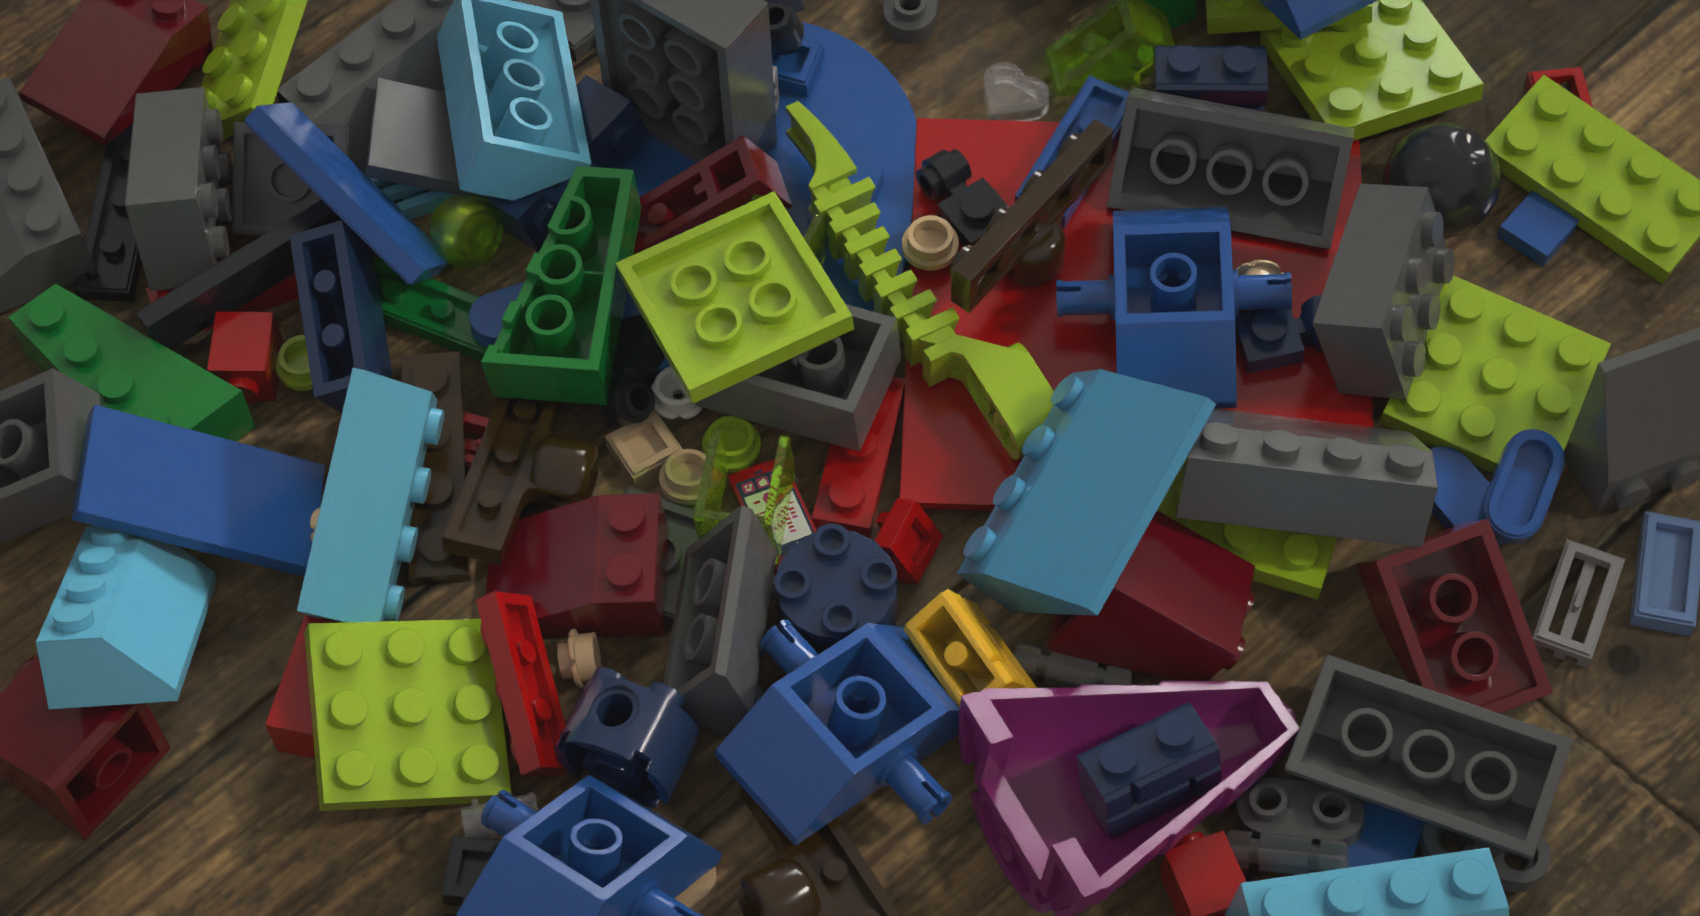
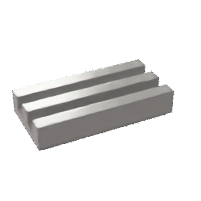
M1566 539L1532 636L1537 651L1540 652L1542 647L1554 651L1553 657L1564 660L1566 655L1576 658V665L1588 669L1625 559ZM1573 557L1584 560V564L1560 634L1558 635L1548 630ZM1598 565L1608 570L1584 641L1580 643L1572 640V636L1594 571Z

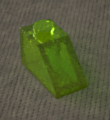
M1110 0L1044 50L1055 93L1064 97L1077 95L1089 75L1119 88L1138 85L1151 76L1155 45L1175 46L1165 12L1142 0Z

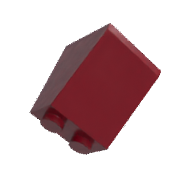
M1156 511L1098 616L1055 614L1047 648L1055 653L1173 680L1209 681L1222 668L1230 670L1237 663L1244 650L1245 638L1241 636L1244 619L1254 603L1255 595L1250 589L1255 565L1163 513Z
M38 655L26 660L19 667L13 681L0 694V776L84 840L98 828L171 749L147 703L49 709Z

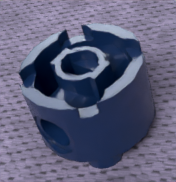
M839 524L823 525L816 530L815 534L806 536L791 547L779 564L774 582L779 623L787 619L791 621L794 628L818 654L867 623L896 626L897 570L890 556L874 540L857 532L847 531Z
M598 667L595 669L590 681L585 685L554 747V752L559 763L578 780L583 770H586L591 775L597 777V779L623 791L645 806L655 808L660 800L664 802V805L670 800L699 739L700 729L688 713L681 709L685 698L676 689L659 682H653L647 688L628 681L623 675L612 669Z

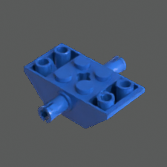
M1227 207L1113 211L1114 274H1109V280H1056L1057 317L1110 314V320L1116 321L1117 374L1208 397L1216 403L1215 408H1237L1235 316H1239V310L1283 308L1285 310H1292L1291 272L1268 275H1238V270H1233L1231 226Z
M788 619L782 620L779 623V627L783 630L782 633L775 625L771 627L761 639L760 648L765 653H768L787 675L770 686L715 751V757L793 845L796 846L881 787L890 786L923 825L932 821L933 817L929 814L930 812H932L935 818L941 815L951 803L953 796L942 788L919 761L959 735V706L946 692L904 632V627L867 623L820 654L801 636Z
M591 775L583 778L538 812L514 798L508 791L501 790L498 792V797L493 795L486 803L481 815V824L487 829L494 830L503 838L456 916H704L701 913H696L674 898L716 866L721 860L722 852L623 791Z

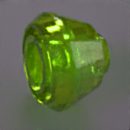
M456 195L444 200L434 210L431 217L430 234L433 242L449 264L459 269H469L484 263L495 253L503 236V220L497 210L488 202L487 197L482 195Z

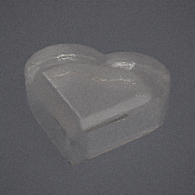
M1009 62L993 64L986 70L983 82V95L988 120L1034 121L1046 114L1049 106V89L1047 84L1041 79L1025 76L1017 65Z

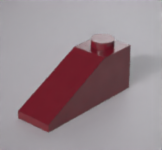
M742 135L639 197L641 213L634 254L774 191L786 210L793 207L778 163Z

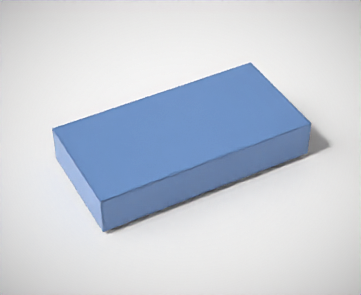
M1645 511L1640 522L1629 625L1691 637L1696 627L1700 586V521Z

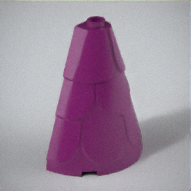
M1162 681L1159 686L1081 684L1078 688H985L980 692H972L961 696L959 707L961 759L965 764L974 762L975 774L973 780L979 790L970 792L969 795L984 837L1001 870L1018 894L1040 914L1053 910L1055 916H1075L1092 905L1100 904L1158 854L1165 855L1208 815H1218L1292 750L1300 729L1292 709L1286 703L1281 702L1268 682ZM1189 702L1216 740L1220 749L1221 764L1219 766L1221 768L1222 782L1213 789L1199 796L1194 794L1190 796L1189 801L1110 839L1081 793L1080 774L1077 768L1076 756Z

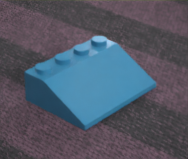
M1102 369L1074 372L1058 384L1051 397V403L1054 405L1044 423L1036 427L1027 437L1022 448L1024 457L1013 475L1006 478L998 487L993 498L995 507L985 525L979 527L970 536L964 547L963 554L966 558L957 574L1010 612L1098 616L1216 406V403L1205 396Z

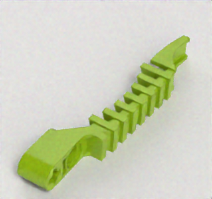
M799 101L787 105L786 112L791 117V128L786 130V135L808 162L814 173L808 184L812 202L809 206V212L814 217V230L820 240L828 237L831 255L835 260L843 258V271L850 281L858 279V292L865 302L873 300L874 312L897 319L899 341L905 345L904 356L910 366L918 363L923 364L922 377L927 385L931 387L948 378L962 381L1009 456L1014 460L1022 459L1024 457L1022 453L1024 442L1036 427L1044 423L1054 405L1051 403L1054 390L1026 348L1020 343L1003 347L956 335L954 330L960 317L953 307L931 317L932 309L937 301L932 291L929 289L912 297L913 289L918 281L911 269L896 276L898 266L902 260L896 248L884 253L890 236L884 226L876 229V223L881 212L875 202L871 203V197L876 187L870 177L851 184L847 177L856 174L857 167L839 142Z

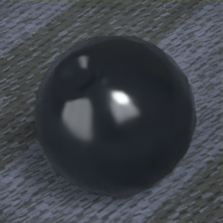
M1444 122L1419 126L1393 147L1385 165L1383 185L1428 187L1435 211L1440 212L1443 217V237L1450 238L1465 235L1491 214L1500 193L1501 171L1497 155L1490 144L1477 132L1461 124Z

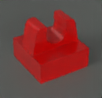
M897 498L890 512H884L877 516L875 522L881 529L874 541L890 556L891 561L895 564L899 582L918 584L943 535L916 500Z

